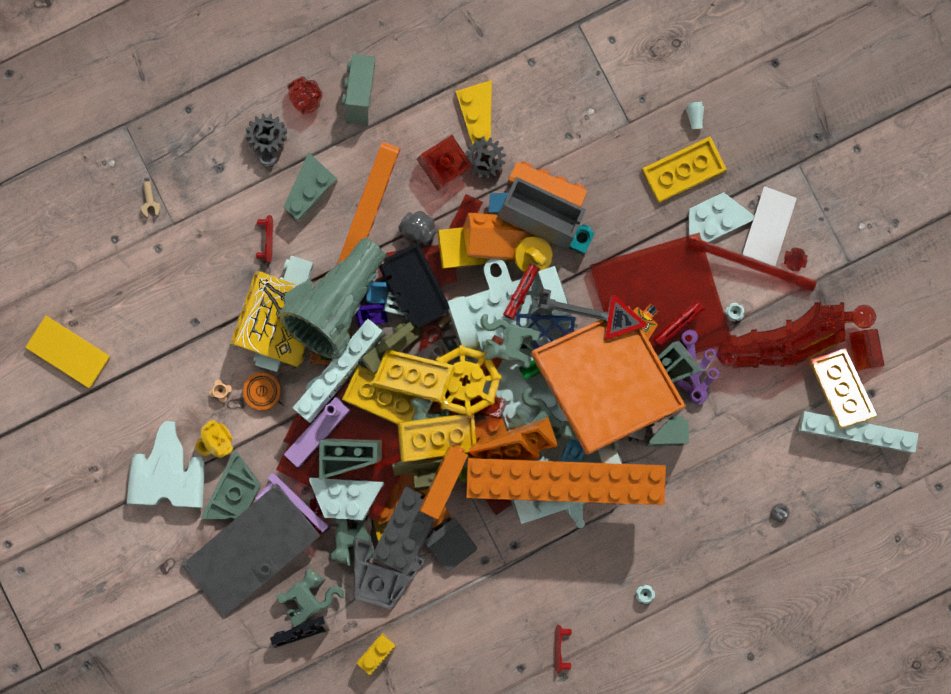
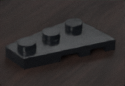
M322 616L293 627L290 630L276 632L273 637H270L272 646L277 648L330 631L327 621Z

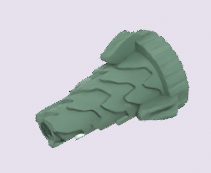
M364 237L344 261L341 260L313 288L312 281L307 279L285 294L284 306L280 310L282 325L296 340L308 349L327 358H337L350 341L349 331L352 318L359 310V303L368 290L367 287L378 274L376 270L387 257V253L383 252L370 239Z

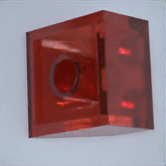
M453 135L423 152L416 159L437 191L473 167Z

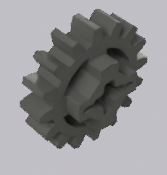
M262 114L261 119L255 116V122L250 121V127H246V133H248L246 140H250L248 142L249 147L254 146V152L261 150V155L265 151H268L269 155H271V150L278 152V146L283 148V141H287V136L285 135L287 134V128H284V122L279 123L278 116L275 119H272V114L268 117Z
M482 137L481 142L475 139V145L469 144L471 151L465 152V154L469 155L465 161L470 162L467 168L474 169L473 175L478 172L479 178L483 174L486 175V178H489L490 173L496 176V170L502 171L500 164L506 163V161L502 160L506 154L501 153L504 147L497 146L498 140L493 143L492 137L488 141L485 140V137ZM483 145L492 146L494 149H485ZM477 149L478 156L473 160V153ZM482 152L485 155H490L488 159L489 163L486 160H481L483 156ZM498 155V162L494 166L493 159ZM477 166H486L488 170H482Z

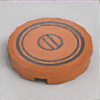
M265 372L255 373L245 381L243 397L246 403L253 409L260 411L269 410L279 402L281 386L273 375Z

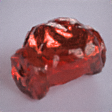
M302 76L288 84L289 100L302 115L312 113L320 107L323 94L316 81L307 80Z

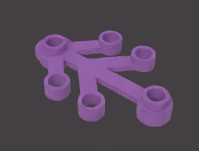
M687 330L682 334V342L687 346V351L697 361L694 344L698 340V335L694 330ZM687 335L692 336L691 342L686 340ZM708 349L705 352V357L699 363L703 370L717 357L716 350ZM709 351L714 353L713 358L708 357ZM713 367L708 370V376L701 385L699 376L702 372L690 376L692 385L684 379L673 384H678L686 390L692 403L702 404L708 396L707 388L720 375V371L717 368ZM711 370H715L717 372L716 377L711 376ZM699 392L701 394V397L696 398L694 396V393Z

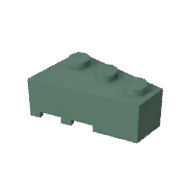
M309 152L284 205L285 211L298 222L338 182L337 178Z
M680 341L673 342L658 356L673 383L704 371Z

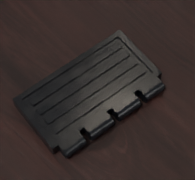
M418 242L384 259L385 263L381 264L379 269L384 278L392 276V279L386 281L392 295L400 292L401 296L395 298V301L401 313L409 310L410 313L403 316L406 323L410 322L412 326L416 325L419 328L448 313V309H450L448 301Z

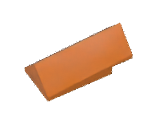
M549 417L479 440L469 448V453L476 459L530 460L539 458L540 450L557 447V441Z

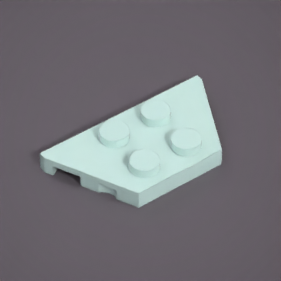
M724 192L690 208L689 251L752 222L754 215Z
M309 478L324 518L364 520L369 512L368 510L375 502L377 494L384 486V482Z

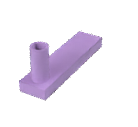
M335 397L284 455L295 466L300 468L319 447V441L326 439L351 410Z
M275 473L268 477L270 483L255 497L256 500L277 483L295 506L322 532L327 530L329 526Z

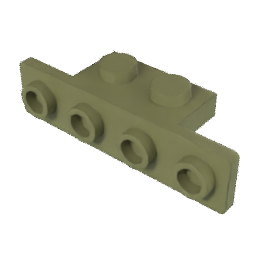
M405 322L403 325L402 323L398 324L392 329V334L388 333L379 339L381 342L361 358L371 373L376 372L387 349L396 352L402 351L423 334L421 328H417L416 325L412 326L410 322Z
M468 455L463 467H468L470 455ZM443 457L412 462L399 461L392 464L394 475L413 473L415 491L427 490Z

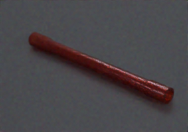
M691 236L689 239L688 247L721 257L812 292L816 287L817 281L751 259L694 236Z

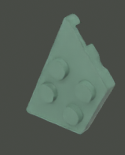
M234 451L201 516L202 519H236L251 506L261 484L237 452Z

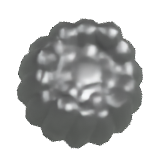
M271 150V155L268 154V151H265L263 155H261V151L259 152L258 160L261 165L268 167L275 163L276 154L274 151Z
M783 503L774 505L771 512L772 517L779 522L786 520L790 513L787 505H783Z

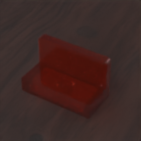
M878 329L849 333L856 371L885 365Z

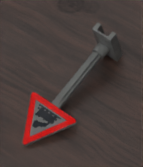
M548 289L541 290L533 298V300H537V307L531 311V314L541 315L546 310H558L606 321L604 340L647 326L645 321L614 294L610 296L608 312L557 302L555 299H550L551 290Z

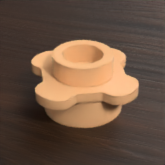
M216 380L209 394L211 397L218 398L220 402H225L228 393L232 391V387L223 384L221 380Z

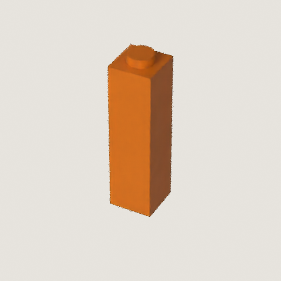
M457 445L447 448L421 503L419 512L434 519H439L468 457L464 453L465 449Z

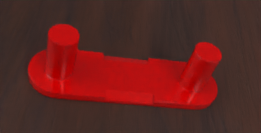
M268 215L266 219L257 220L258 226H266L265 252H257L256 259H265L267 263H270L273 247V218L271 215Z
M557 625L555 629L556 673H560L561 670L571 669V663H562L561 643L562 635L571 636L572 630L562 629L561 625Z

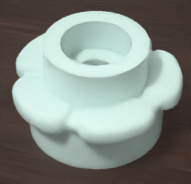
M731 303L726 308L725 312L730 321H740L743 318L744 308L742 305Z
M649 585L640 586L636 591L637 600L644 604L651 603L652 599L655 598V591Z

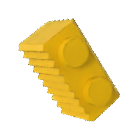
M381 633L356 664L371 675L396 646L387 636Z

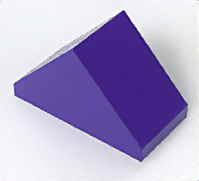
M385 304L360 306L356 312L358 327L360 328L367 319L375 325L387 323V314L383 311Z

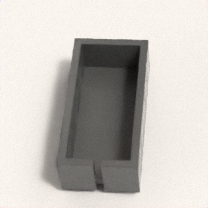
M516 177L497 217L567 250L575 237L586 209Z
M411 486L405 487L372 555L376 560L404 574L410 573L436 520L418 511L423 501L421 498L425 493L415 491V488Z

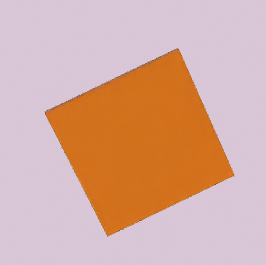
M598 320L543 345L530 353L587 455L686 407L642 328L604 340L606 321Z

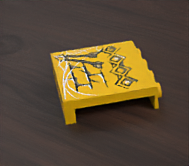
M255 271L230 344L281 361L292 367L301 365L305 356L303 354L305 346L296 340L280 321V310L284 306V296L297 285L261 271Z

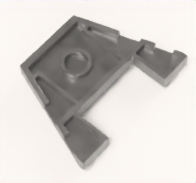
M355 537L353 597L391 609L426 559L418 556L410 573L404 574L366 562L372 542Z

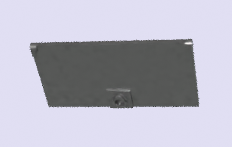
M276 483L201 549L184 561L182 566L221 613L226 616L319 538L320 534Z

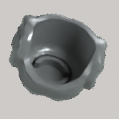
M417 211L414 214L408 212L398 226V229L407 240L413 244L418 242L423 247H427L437 233L436 229H434L435 221L423 211Z

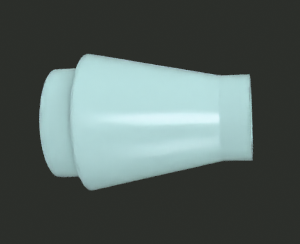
M702 101L687 103L686 111L691 129L703 128L704 106Z

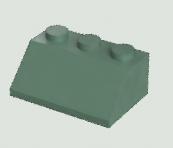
M673 416L646 442V447L687 445L689 443L688 420H684V416Z

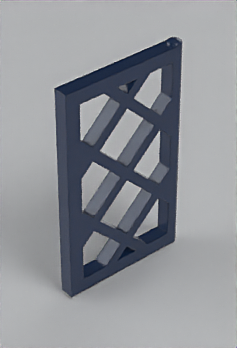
M516 313L517 326L522 327L520 318H530L533 322L526 328L536 325L542 331L538 340L545 335L551 342L554 341L547 332L555 325L563 333L557 339L567 335L569 332H574L576 317ZM540 319H547L553 323L544 330L538 321ZM561 320L571 321L570 328L566 331L558 324ZM534 341L533 349L543 346ZM522 344L520 347L522 349H527L526 345Z

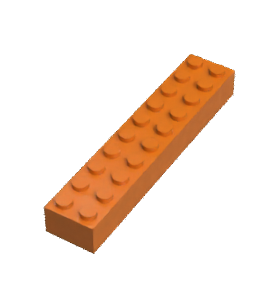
M468 458L466 498L665 505L666 465Z

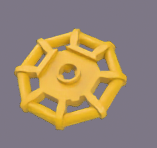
M459 345L455 350L435 359L438 362L448 364L447 362L460 356V362L454 364L456 369L447 389L450 396L447 399L444 396L440 405L442 410L446 409L471 417L472 414L495 403L494 399L499 382L502 380V375H499L492 360L485 359L484 352ZM465 355L477 358L479 361L477 364L465 361ZM483 364L487 367L490 376L485 377L483 374V370L480 368ZM465 376L468 377L471 383L462 386V382L459 380ZM485 382H491L488 395L483 392ZM480 396L483 399L473 406L470 405V401ZM453 399L465 402V407L453 404Z

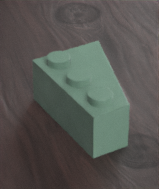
M352 54V60L347 63V72L350 74L349 78H345L344 89H347V95L343 94L342 106H345L347 123L365 125L369 123L375 56Z
M323 439L319 441V480L382 460V440Z

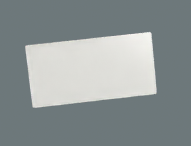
M764 186L743 255L776 266L797 198Z

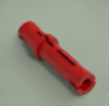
M529 263L514 294H511L509 297L510 302L503 313L505 317L514 320L540 270L538 266ZM528 276H530V278H529V280H528V282H527L525 288L522 289V287H523L524 283L526 282ZM521 294L515 307H513L518 295Z
M696 300L686 311L680 312L681 315L654 337V340L662 347L688 323L691 324L692 320L705 310L704 307Z

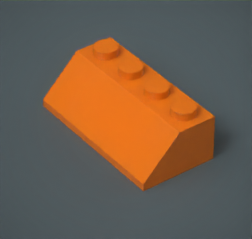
M521 161V163L516 162L508 179V186L511 187L514 179L518 177L579 207L582 206L587 194L585 186L578 183L572 185L567 182L566 178L558 175L555 178L549 175L550 172L541 168L539 170L531 168L532 165L525 161Z
M468 213L463 226L467 256L475 258L515 260L514 252L518 243L526 237L536 235L498 218V215Z

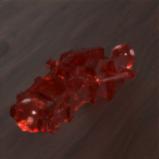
M815 302L799 319L794 322L786 320V326L757 332V329H751L750 333L739 337L731 335V340L725 341L718 348L717 359L722 365L732 366L733 368H759V365L780 367L788 365V367H794L798 363L846 341L845 323H854L857 327L866 329L875 323L877 315L870 305H859L854 311L845 312L844 302H840V305H821V302Z

